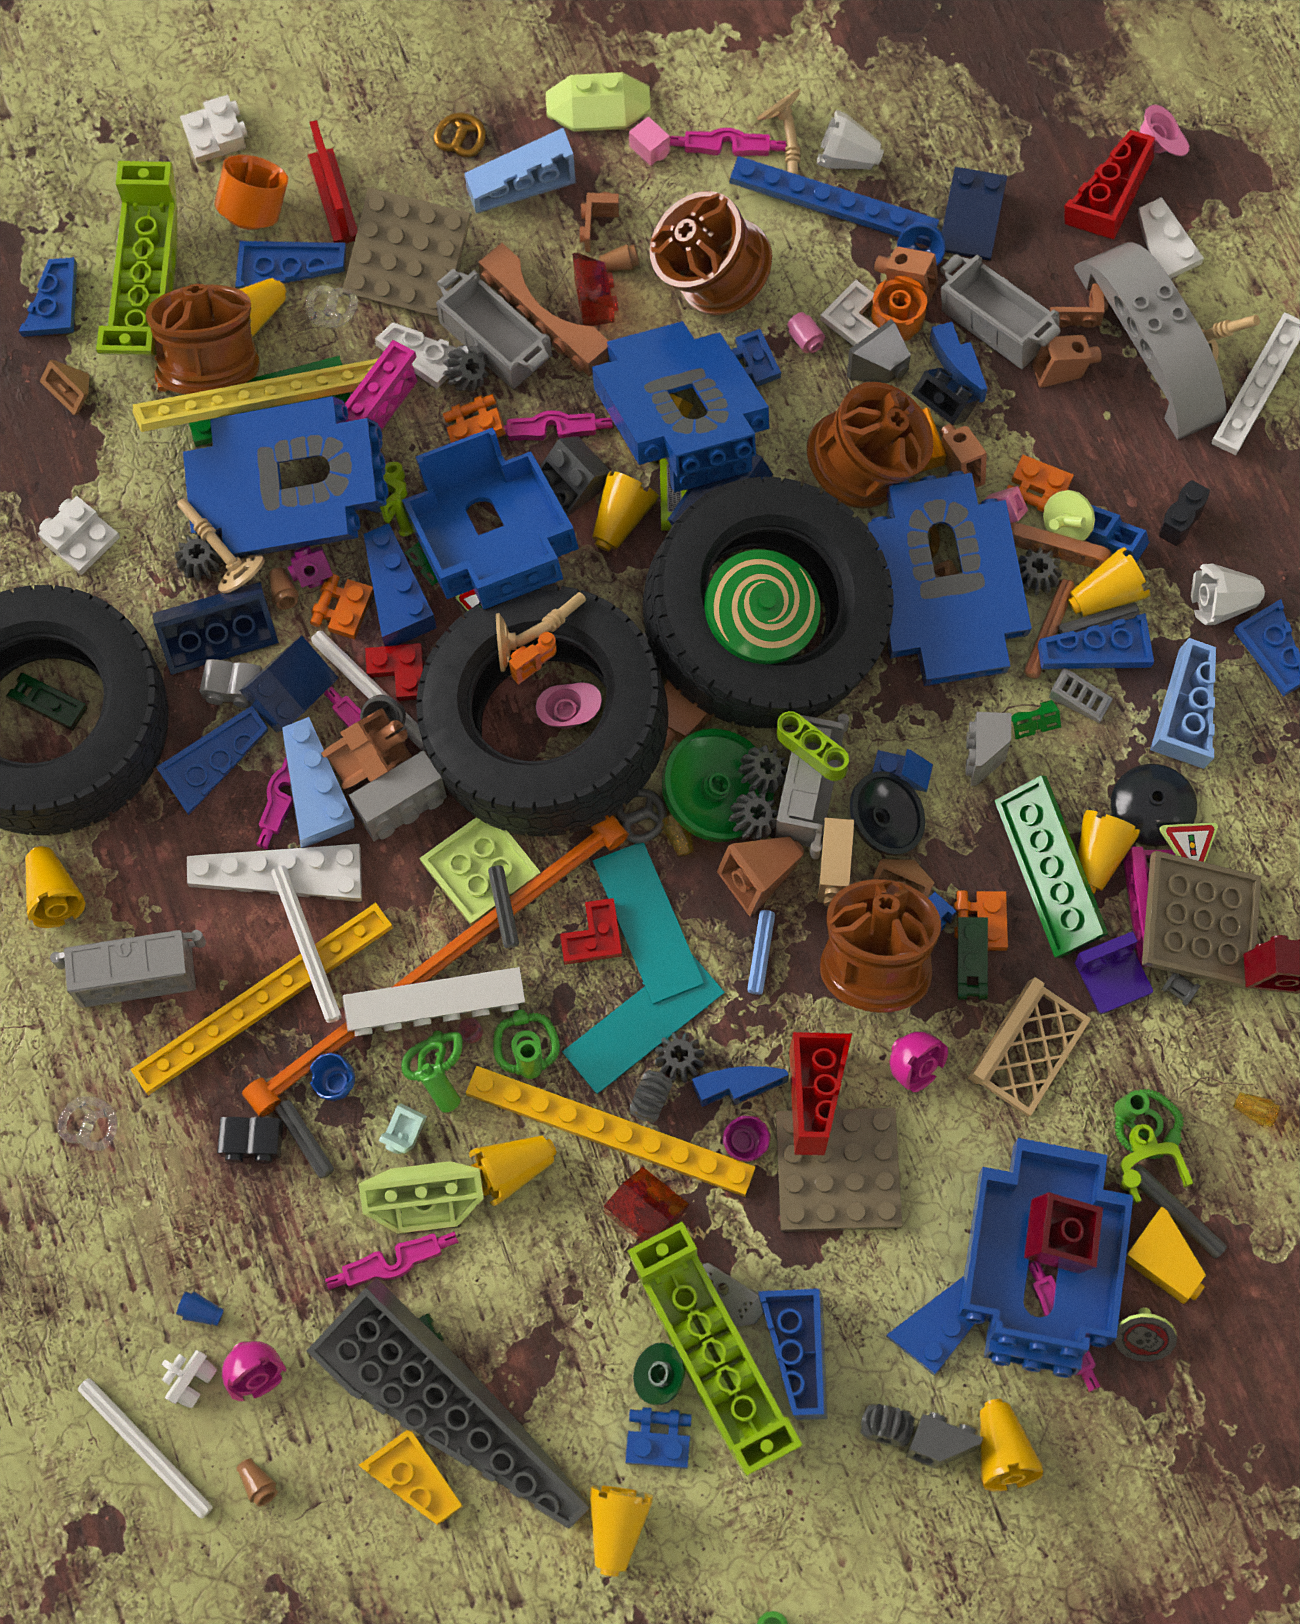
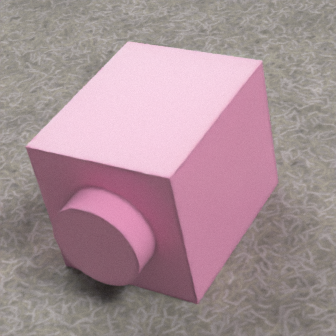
M647 117L629 131V144L642 159L652 166L655 162L663 160L670 151V136L650 117Z

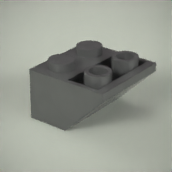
M578 436L558 439L540 466L567 517L599 494L605 485L610 471Z
M930 1412L929 1416L923 1414L920 1418L906 1457L932 1468H938L974 1452L981 1444L983 1437L976 1435L977 1430L970 1426L960 1424L959 1428L947 1423L948 1418Z

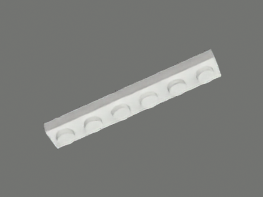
M1284 312L1211 444L1237 455L1300 342V319Z

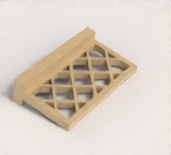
M1036 977L1027 982L967 1077L974 1084H981L1028 1117L1036 1109L1091 1018L1043 987L1045 983ZM1042 996L1052 1002L1054 1014L1040 1016L1038 1002ZM1034 1011L1035 1017L1029 1018L1031 1013ZM1071 1015L1079 1020L1080 1024L1075 1031L1065 1033L1061 1016ZM1056 1018L1059 1034L1045 1036L1041 1020ZM1036 1021L1039 1038L1025 1040L1023 1026L1025 1023ZM1019 1036L1020 1041L1014 1042L1016 1037ZM1072 1036L1069 1042L1067 1043L1066 1037ZM1061 1038L1063 1047L1061 1055L1050 1057L1046 1040ZM1041 1042L1044 1058L1030 1061L1026 1044ZM1021 1045L1025 1062L1010 1064L1007 1053L1009 1048ZM1003 1060L1004 1066H999V1064ZM1057 1060L1054 1066L1052 1067L1051 1061ZM1046 1062L1048 1071L1046 1079L1035 1081L1031 1065ZM1026 1066L1029 1082L1015 1085L1011 1068ZM1006 1069L1009 1086L999 1088L989 1081L995 1071ZM1042 1084L1037 1092L1036 1085ZM1030 1086L1033 1100L1027 1107L1018 1100L1016 1089ZM1010 1090V1091H1011V1095L1008 1094V1093L1005 1092V1091Z

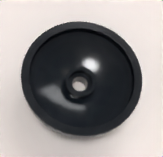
M1144 764L1128 770L1119 778L1111 794L1110 809L1112 816L1136 826L1135 829H1139L1140 833L1135 842L1146 846L1159 847L1169 845L1161 834L1160 827L1163 825L1193 824L1197 815V798L1189 781L1178 771L1160 764ZM1159 795L1162 801L1157 802L1153 800L1152 796Z
M885 771L870 773L855 785L850 797L851 819L854 820V827L861 839L873 850L889 856L902 855L915 848L925 830V813L922 802L913 787L907 781L900 779V776Z

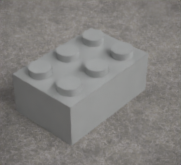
M424 750L349 795L357 817L373 841L389 837L397 827L414 822L420 813L427 809L437 808L447 798L442 777L434 768Z

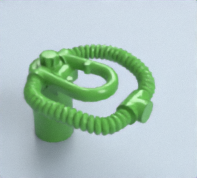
M520 1009L514 1012L513 1018L510 1017L506 1018V1020L503 1019V1022L500 1021L493 1035V1053L496 1062H498L497 1064L509 1073H516L527 1079L537 1078L542 1070H546L547 1066L555 1062L560 1052V1041L551 1020H548L549 1018L541 1013L527 1014L525 1010ZM529 1021L542 1023L546 1031H548L547 1033L552 1044L548 1057L544 1060L542 1058L541 1042L538 1035L532 1031L525 1030L518 1032L511 1041L516 1066L508 1063L504 1059L501 1050L502 1035L506 1027L529 1024ZM524 1037H529L534 1040H524L518 1044V1041Z
M437 1030L428 1039L412 1046L406 1052L402 1059L401 1069L405 1078L412 1081L417 1080V1082L421 1081L440 1111L447 1113L458 1107L461 1098L446 1077L445 1070L448 1071V1069H451V1066L453 1067L462 1053L463 1043L462 1035L459 1032L443 1033ZM454 1041L453 1053L443 1063L446 1053V1047L443 1044ZM433 1049H439V1052L435 1054L437 1057L435 1064L426 1063L425 1056ZM419 1053L418 1070L413 1072L410 1069V1062Z
M1150 1089L1135 1090L1116 1102L1115 1132L1119 1142L1128 1151L1133 1152L1129 1139L1125 1137L1126 1135L1123 1132V1126L1125 1124L1132 1130L1137 1126L1133 1122L1139 1115H1149L1155 1119L1157 1123L1156 1130L1154 1131L1155 1137L1162 1133L1163 1120L1156 1111L1148 1108L1149 1098L1157 1100L1160 1104L1162 1103L1174 1116V1127L1170 1129L1163 1143L1172 1142L1177 1146L1182 1140L1180 1133L1184 1126L1183 1114L1163 1094ZM1138 1132L1140 1137L1147 1139L1145 1133ZM1157 1155V1156L1149 1157V1159H1152V1158H1153V1159L1160 1158V1157H1163L1164 1155Z

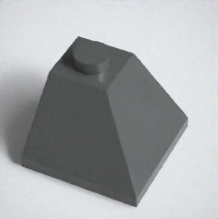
M892 319L849 349L847 377L850 380L889 383L895 378H902L908 372L911 355Z

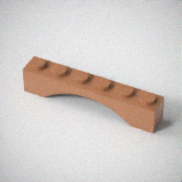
M503 243L499 244L479 261L480 279L489 287L492 286L498 295L515 307V310L529 320L541 334H547L555 350L560 354L564 353L570 358L575 369L580 372L583 370L590 377L593 374V366L608 362L607 341L609 340L593 326L578 325L565 321L544 309L531 295L524 282L520 258Z

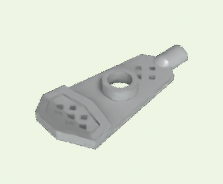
M709 1262L702 1264L710 1280H713L712 1284L734 1325L737 1327L757 1323L764 1313L759 1294ZM721 1283L728 1286L727 1294H722L719 1291Z

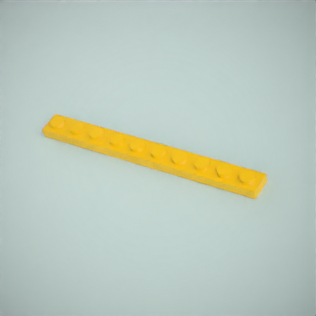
M376 903L315 944L326 974L393 929L392 924ZM299 954L130 1069L146 1094L149 1096L310 986L312 982L302 955Z
M476 1066L466 1090V1096L744 1197L747 1194L755 1172V1166Z

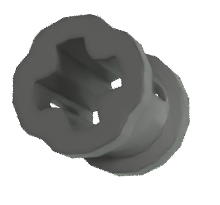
M1173 972L1161 990L1171 992L1183 1001L1182 1004L1184 1006H1187L1201 985L1198 983L1193 984L1182 975Z

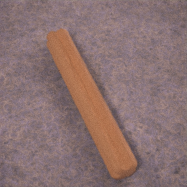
M1061 579L1024 669V673L1029 678L1037 679L1040 677L1042 669L1038 642L1042 638L1057 634L1069 604L1068 599L1071 598L1070 592L1075 588L1072 580Z

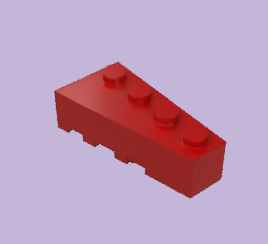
M1130 130L1111 151L1110 157L1104 164H1100L1091 179L1087 183L1084 182L1078 189V194L1064 205V224L1115 239L1155 156V137Z
M793 1032L789 1057L795 1155H825L852 1033Z

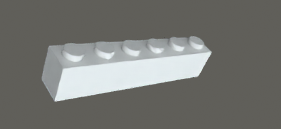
M520 967L346 994L342 997L347 1031H354L355 1036L372 1034V1028L383 1026L385 1032L402 1029V1023L413 1022L414 1027L431 1024V1019L439 1017L443 1018V1022L460 1020V1014L472 1012V1017L490 1015L489 1009L501 1008V1013L519 1010L518 1005L525 1003Z

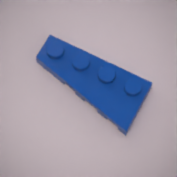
M240 241L235 288L241 289L269 278L279 280L284 284L345 272L346 244Z
M1146 613L1136 615L1135 618L1124 620V618L1115 620L1112 624L1101 627L1095 625L1076 633L1070 631L1042 638L1038 642L1041 669L1151 668L1154 663Z
M250 706L156 767L188 816L269 731L268 727L254 707Z
M964 1276L886 1335L889 1340L934 1376L975 1324L966 1321V1317L958 1316Z

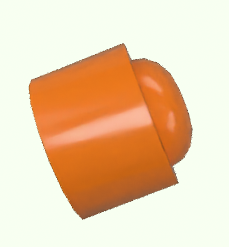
M239 154L229 156L223 162L214 206L228 222L239 228L256 230L273 226L279 220L288 185V176L282 168L264 158Z

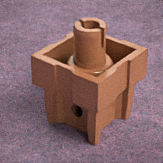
M383 708L340 732L343 738L321 752L324 758L327 757L340 776L343 790L367 777L371 782L412 757L403 743L408 738L407 730L404 729L396 733L395 731L404 727V725L398 720L391 722Z

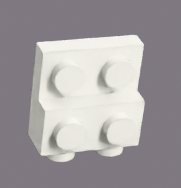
M228 95L203 102L205 109L180 116L197 164L246 148L244 138L248 137L244 122L237 121L236 117L240 116L235 100L230 102Z
M78 496L73 500L66 499L59 507V513L53 519L46 518L39 527L40 532L38 533L42 543L80 575L91 567L120 538L118 532L98 517L97 512Z

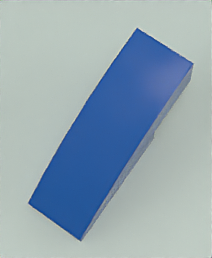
M953 322L931 327L929 341L943 368L953 375L952 379L958 384L970 387L974 391L973 395L979 399V403L985 402L987 386L971 342L960 345Z
M1091 505L1094 510L1095 524L1092 533L1086 541L1109 549L1112 554L1125 547L1127 549L1125 557L1131 554L1137 563L1149 544L1146 530L1122 522L1118 514Z
M734 1067L709 1072L693 1078L692 1087L702 1107L726 1096H730L735 1106L787 1083L789 1074L786 1069L773 1067Z

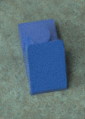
M907 749L905 756L878 750L873 772L885 771L900 776V779L907 781L914 790L927 792L933 764Z

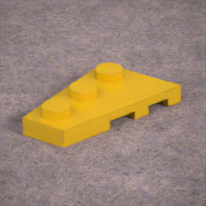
M406 1430L358 1465L437 1526L463 1507L412 1431Z

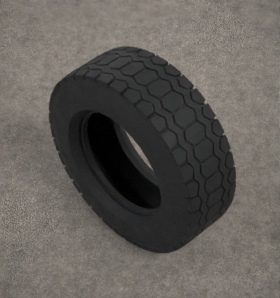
M761 477L743 479L742 482L740 479L727 483L703 495L689 506L672 525L653 557L647 573L643 594V622L646 637H649L648 643L657 657V664L663 674L668 675L666 678L676 690L680 689L682 691L680 694L692 704L696 702L699 709L710 715L714 713L718 719L728 723L733 721L735 725L749 728L754 726V728L771 729L773 727L777 728L780 715L788 711L816 718L835 707L851 693L873 668L885 646L892 624L894 599L890 571L886 569L888 564L882 549L877 550L879 544L871 532H866L869 528L858 516L853 517L854 512L842 502L838 504V499L825 491L822 494L819 493V488L806 483L801 486L800 481L787 478L781 481L780 477H763L762 480ZM752 548L776 551L799 563L814 579L824 601L826 621L824 633L818 647L805 655L774 664L748 662L727 651L714 637L705 615V594L712 566L730 553Z
M29 585L14 588L13 593L10 589L0 592V681L15 669L37 660H71L91 669L102 679L104 691L103 706L100 717L89 736L80 745L61 757L39 763H20L0 757V828L29 835V833L32 835H50V832L53 835L71 832L70 829L76 831L91 826L90 822L92 821L95 824L109 817V812L114 814L127 804L125 800H131L142 789L140 785H145L152 775V768H156L162 755L168 731L169 709L166 688L160 670L141 634L122 613L109 603L84 591L57 585L55 587L52 585H34V589Z
M544 585L540 590L536 589L484 610L477 604L464 613L465 619L460 616L449 627V632H444L436 643L437 648L433 647L427 658V665H424L420 677L416 703L418 726L423 745L434 768L442 777L443 784L455 800L473 816L486 824L488 823L490 826L503 831L507 830L509 833L524 836L527 833L528 836L546 837V833L549 836L565 835L567 830L573 833L587 829L586 825L588 824L592 827L606 820V815L610 818L624 808L623 803L627 805L639 794L638 789L642 790L649 781L651 773H654L660 761V755L662 756L668 730V703L655 655L643 633L624 612L601 597L598 598L597 595L581 590L580 593L585 596L586 601L565 618V623L554 632L549 631L556 640V654L548 661H561L583 667L594 674L606 687V704L597 727L574 750L560 757L543 761H522L510 758L494 750L484 741L482 737V719L486 704L492 693L511 675L509 662L505 672L500 670L496 613H500L503 617L509 633L515 632L516 635H519L541 623L542 618L553 609H559L580 592L577 588L561 586L560 590L558 585ZM538 638L530 641L529 643L523 646H525L526 648L532 644L535 646L536 644H538ZM511 650L509 660L512 659V658H511V655H512L513 652H515L516 650Z

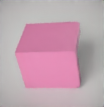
M1018 486L989 494L984 499L996 498L998 501L1006 500L1010 523L1019 521L1028 511Z

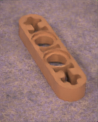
M1011 523L1015 547L1025 550L1030 548L1033 552L1037 553L1038 548L1041 547L1044 554L1052 550L1054 558H1060L1061 560L1097 569L1112 555L1109 549L1100 545L1020 523Z

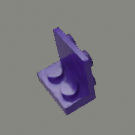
M1133 931L1080 952L1075 961L1082 980L1101 1015L1153 993V988L1134 952L1138 941Z

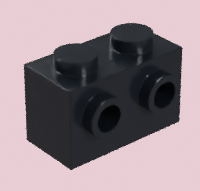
M935 368L926 370L911 394L950 424L956 425L966 422L979 402V399L973 395L974 391L967 385L958 384L952 379L953 375L946 369Z

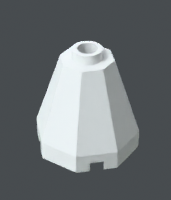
M836 110L834 113L835 118H831L822 140L821 148L825 150L823 155L818 154L817 165L825 168L872 169L874 164L879 165L884 152L883 149H880L881 142L849 115Z
M1202 564L1200 566L1202 571H1196L1193 575L1191 599L1192 603L1198 602L1200 610H1194L1195 617L1204 625H1216L1254 609L1264 598V586L1254 576L1216 564Z

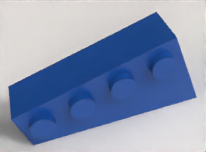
M385 524L364 533L384 646L400 645L436 629L434 614L390 524Z
M820 1289L758 1291L793 1416L796 1420L828 1419L823 1295Z

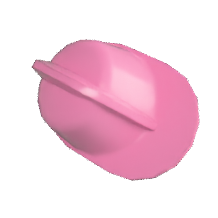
M1149 106L1145 110V121L1140 127V133L1155 137V153L1167 151L1177 156L1186 155L1189 152V144L1179 129L1173 115L1162 106Z
M590 683L552 686L543 691L538 697L536 712L540 720L548 726L570 729L576 725L589 722L597 715L602 704L601 693L596 686Z

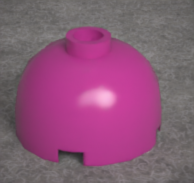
M916 1031L900 1037L892 1045L890 1055L892 1075L906 1089L918 1092L935 1080L937 1076L932 1073L938 1066L943 1069L948 1057V1047L937 1037L927 1032Z
M244 1341L235 1345L223 1362L222 1379L232 1399L245 1401L243 1396L252 1394L255 1399L274 1389L282 1381L281 1372H286V1367L274 1347L262 1341Z

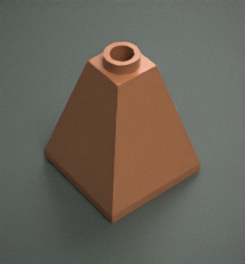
M790 836L734 843L727 847L717 873L750 917L757 912L797 867L804 855L802 845L797 840L793 841Z

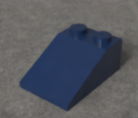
M955 166L942 228L946 244L945 253L967 257L979 255L984 260H991L1007 175Z
M301 635L239 691L271 728L278 733L283 731L282 727L292 724L339 677Z

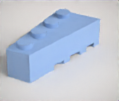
M564 128L464 173L466 188L476 213L576 183L573 151Z
M1188 638L1179 649L1150 748L1151 751L1203 769L1214 759L1213 736L1215 724H1213V709L1215 708V697H1213L1215 683L1216 647Z
M307 717L282 727L301 848L308 847L354 828V817L328 758H324L321 754L324 749L310 718Z

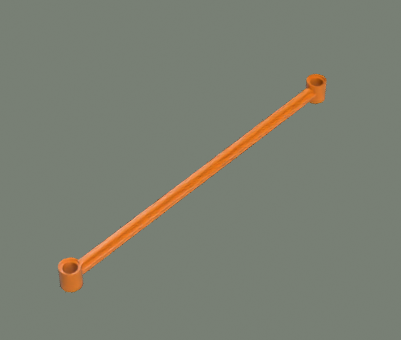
M606 815V820L591 827V830L594 832L510 896L513 915L602 847L606 846L608 850H613L620 846L626 840L629 833L613 815L610 818ZM496 908L392 987L428 982L499 927ZM345 1022L268 1082L263 1077L251 1082L243 1090L242 1095L259 1117L269 1115L281 1103L278 1097L281 1093L311 1071V1064L320 1055L330 1052L335 1053L356 1037L354 1031L348 1032Z

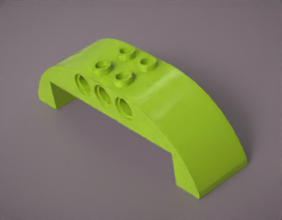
M118 161L115 184L122 205L108 326H99L96 351L100 355L155 356L157 355L151 328L146 320V310L155 299L173 291L177 257V200L173 166L171 162Z
M683 1221L629 1249L628 1254L671 1344L678 1351L685 1364V1370L700 1399L743 1473L748 1476L800 1448L802 1443L788 1417L784 1418L699 1260L697 1247Z

